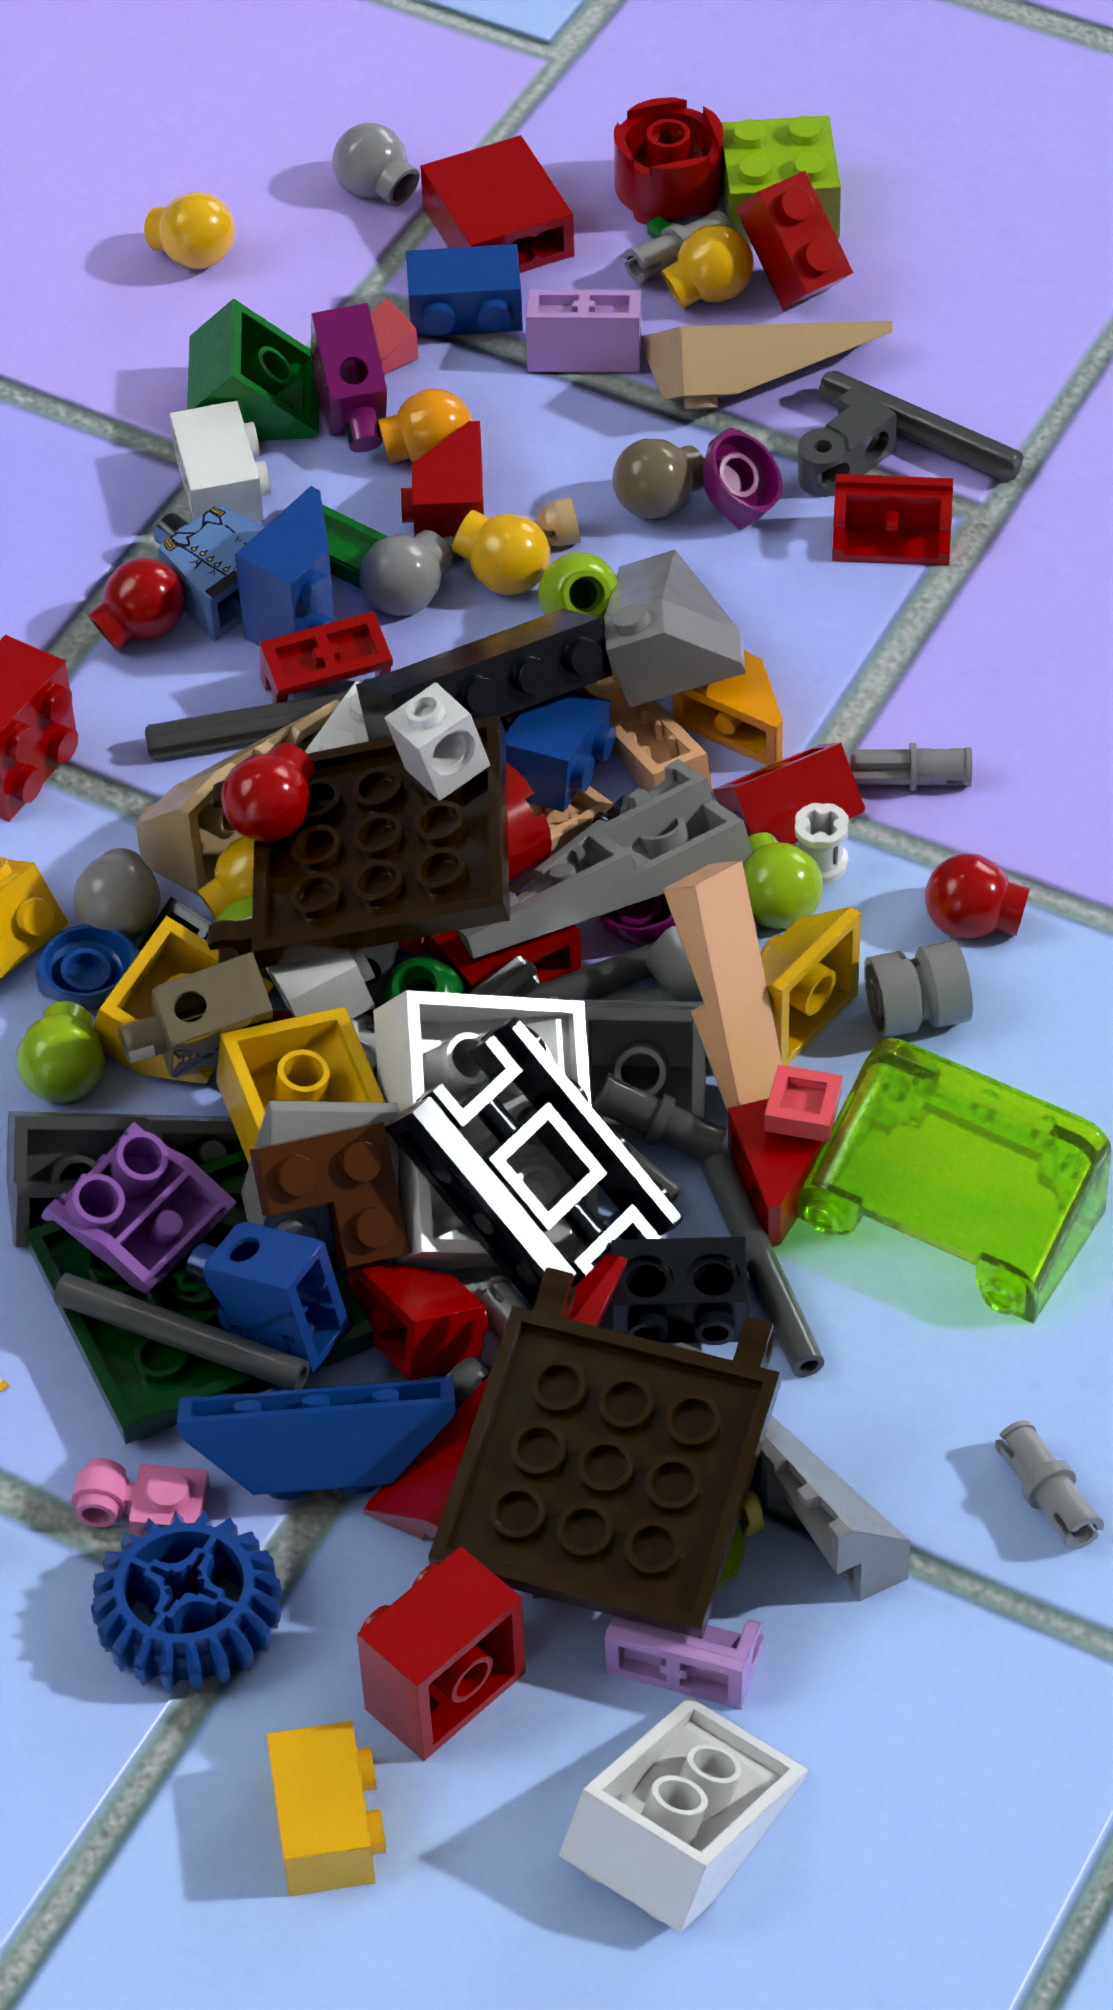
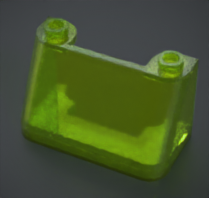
M884 1038L877 1042L866 1058L833 1125L829 1143H824L798 1198V1218L808 1222L821 1233L827 1235H848L855 1231L864 1215L976 1265L975 1278L977 1287L981 1291L983 1300L989 1307L999 1313L1013 1314L1034 1324L1105 1213L1112 1154L1111 1144L1105 1133L1098 1126L1079 1115L907 1041L897 1038Z

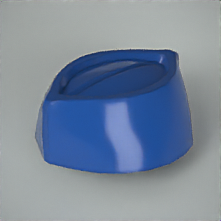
M89 924L68 928L51 939L35 965L39 992L58 1002L68 1001L77 1003L85 1009L100 1008L139 953L131 941L118 930L100 929Z

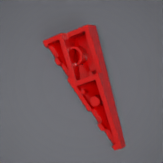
M606 1254L574 1287L577 1289V1293L567 1319L599 1327L626 1268V1258ZM488 1378L456 1410V1415L392 1484L384 1485L368 1501L364 1509L365 1515L423 1541L426 1535L435 1538Z

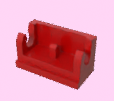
M836 474L832 561L949 566L953 478Z
M374 611L260 642V678L265 690H272V703L288 701V695L375 672V677L391 672V666H393L391 652Z

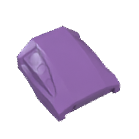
M133 1122L108 1154H103L87 1175L83 1173L71 1191L67 1194L64 1192L58 1200L55 1198L46 1207L41 1217L45 1221L54 1220L93 1254L106 1262L127 1283L147 1295L221 1222L237 1202L189 1157L169 1148L159 1137L144 1131Z

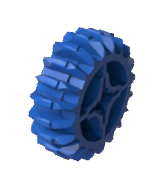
M175 1510L170 1521L171 1525L160 1528L148 1518L144 1527L145 1535L140 1538L124 1532L123 1539L120 1542L122 1552L106 1551L103 1561L104 1572L95 1574L93 1582L95 1598H93L91 1612L93 1622L98 1626L99 1643L105 1649V1652H112L114 1664L118 1666L120 1672L134 1668L135 1678L140 1681L142 1687L155 1677L160 1676L162 1687L169 1694L179 1680H189L190 1686L199 1693L203 1684V1678L214 1675L217 1680L226 1686L230 1678V1666L234 1665L250 1671L251 1665L254 1662L253 1651H268L271 1642L270 1630L277 1629L281 1619L279 1599L282 1598L280 1579L276 1578L274 1560L269 1555L268 1550L260 1551L259 1540L255 1538L253 1531L238 1535L237 1525L233 1523L231 1517L218 1526L212 1527L211 1518L205 1510H203L195 1523H185L183 1517ZM222 1577L231 1581L241 1591L238 1602L226 1598L225 1590L218 1587ZM137 1600L147 1604L149 1612L155 1615V1620L151 1626L140 1621L132 1612Z

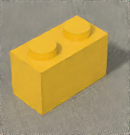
M353 1720L266 1733L289 1896L376 1883L373 1855L386 1853L381 1810L366 1811L363 1792L377 1790L371 1746L356 1747Z

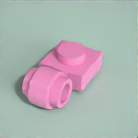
M97 1458L88 1461L85 1468L77 1473L71 1503L76 1509V1517L84 1524L93 1527H109L116 1522L117 1517L124 1518V1515L129 1516L130 1534L143 1537L145 1535L144 1527L148 1518L160 1528L171 1525L170 1521L175 1510L183 1517L185 1523H195L206 1508L210 1487L208 1470L140 1464L137 1482L134 1484L129 1482L126 1477V1470L121 1464L110 1459Z

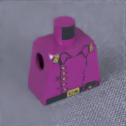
M368 303L311 313L310 365L328 432L332 436L346 435L349 448L353 452L361 453L374 450L383 442L378 419L386 417L387 387Z

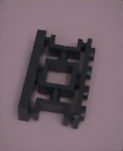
M513 1017L491 1029L481 1038V1042L467 1052L488 1079L460 1105L441 1083L424 1092L413 1106L401 1111L385 1126L388 1134L533 1308L542 1277L547 1267L573 1273L574 1278L571 1287H575L594 1267L591 1263L611 1244V1240H615L618 1236L622 1240L661 1239L665 1233L674 1230L683 1221L682 1216L672 1205V1199L668 1191L659 1182L647 1175L630 1154V1148L626 1140L604 1123L590 1106L584 1089L562 1072L548 1055L542 1038L534 1030L525 1026L517 1017ZM512 1081L535 1108L518 1123L496 1097ZM476 1115L498 1141L482 1157L478 1155L458 1131ZM533 1134L538 1137L572 1178V1181L545 1207L506 1161ZM596 1184L601 1187L619 1209L603 1224L598 1221L581 1200ZM561 1218L582 1242L566 1260L544 1234Z

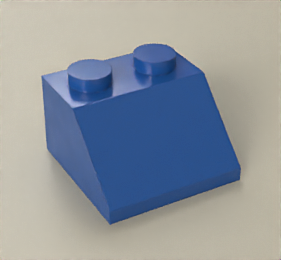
M310 486L235 554L244 638L259 647L261 641L335 622L333 583L320 490Z

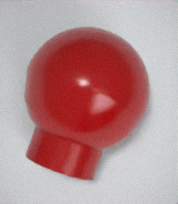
M151 558L132 559L117 567L110 576L103 592L104 601L89 612L88 616L103 637L115 650L119 651L133 638L150 640L170 632L177 625L184 612V587L175 571L165 563Z
M278 743L271 748L268 754L252 755L232 768L224 781L221 794L222 808L230 825L242 836L257 842H275L294 833L302 825L310 805L308 784L315 775V767L311 758L302 749L293 744Z
M963 853L946 859L932 872L925 889V904L933 923L942 932L953 938L976 940L989 936L995 930L1017 936L1030 888L1009 882L1006 873L1001 867L980 854Z

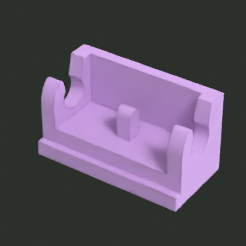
M529 289L526 311L527 372L640 373L641 290Z
M613 1616L611 1624L608 1625L605 1633L606 1673L741 1710L764 1647V1635L760 1634L762 1623L748 1619L742 1634L707 1625L703 1639Z

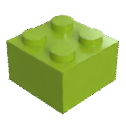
M804 115L794 118L745 119L742 121L721 122L724 132L722 147L723 197L726 216L731 223L732 229L739 232L748 244H751L735 208L758 191L806 171L836 237L840 238L841 185L829 115Z

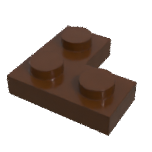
M383 1121L370 1122L249 1149L262 1216H273L327 1204L339 1267L349 1268L410 1254Z

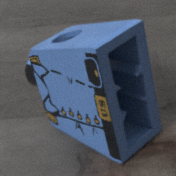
M224 506L212 507L191 523H188L176 513H170L159 521L154 531V539L160 544L158 548L159 561L175 571L184 587V611L213 641L218 640L242 623L235 554L265 528V526Z

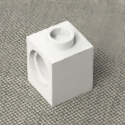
M436 682L384 717L405 769L439 801L491 766L471 714Z

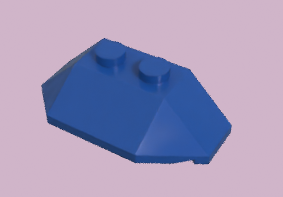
M453 1376L428 1380L416 1379L411 1381L403 1380L303 1388L298 1390L221 1394L207 1397H179L177 1431L178 1436L253 1495L269 1494L274 1499L292 1500L301 1498L312 1490L338 1489L342 1493L352 1495L365 1494L375 1490L378 1485L392 1484L456 1415Z

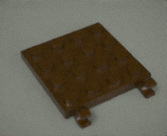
M500 716L473 720L491 766L440 801L405 769L392 737L308 753L307 755L311 758L315 767V775L308 784L310 805L302 825L294 833L282 840L275 842L254 841L252 918L239 921L222 920L209 925L208 946L210 950L219 949L218 964L253 952L260 969L509 921L506 732ZM225 780L213 785L214 808H222L221 794ZM223 811L224 830L235 831Z
M547 1267L541 1280L533 1310L512 1306L428 1556L430 1564L435 1561L442 1562L462 1546L511 1589L703 1639L781 1386L780 1372L766 1369L775 1344V1337H771L774 1325L771 1322L746 1316L734 1358L729 1360L570 1320L567 1318L570 1315L577 1289L571 1287L574 1274Z

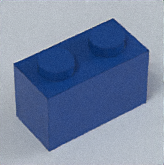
M517 244L406 251L410 322L416 328L417 337L523 331Z
M573 690L521 711L506 732V762L522 775L534 792L533 795L526 798L527 803L564 812L578 791L586 792L591 783L595 767L600 760L606 762L609 759L615 744L616 727L609 725L611 700Z

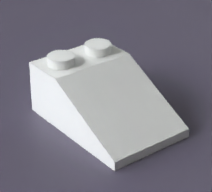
M688 1696L582 1789L558 1856L582 1870L592 1880L604 1884L642 1908L652 1918L664 1922L681 1933L718 1897L804 1782L809 1769Z

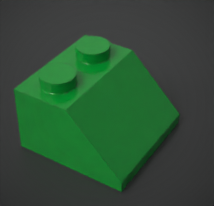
M233 298L189 336L187 410L238 401L243 422H254L258 441L311 439L319 433V395L310 365L311 349Z

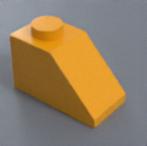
M744 650L746 673L672 695L673 719L681 727L767 766L782 760L783 719L761 658Z

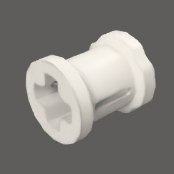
M811 803L804 806L795 816V836L800 841L798 847L812 856L817 862L823 877V885L831 884L840 880L846 874L849 866L848 853L843 847V842L848 837L849 817L842 808L835 804Z

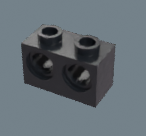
M745 1236L611 1240L612 1255L627 1259L626 1268L613 1294L614 1331L662 1343L701 1342L707 1345H722L728 1342L739 1341L745 1318L749 1316Z

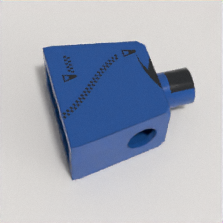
M242 1222L234 1226L217 1248L206 1243L199 1244L192 1251L186 1267L188 1279L209 1289L220 1324L228 1332L305 1359L310 1362L309 1372L312 1374L350 1327L324 1241L254 1223Z

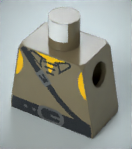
M251 952L158 985L152 990L151 1017L118 1026L123 1051L129 1064L163 1054L170 1076L180 1078L217 1069L220 1034L271 1023L273 1020V1008L254 954Z

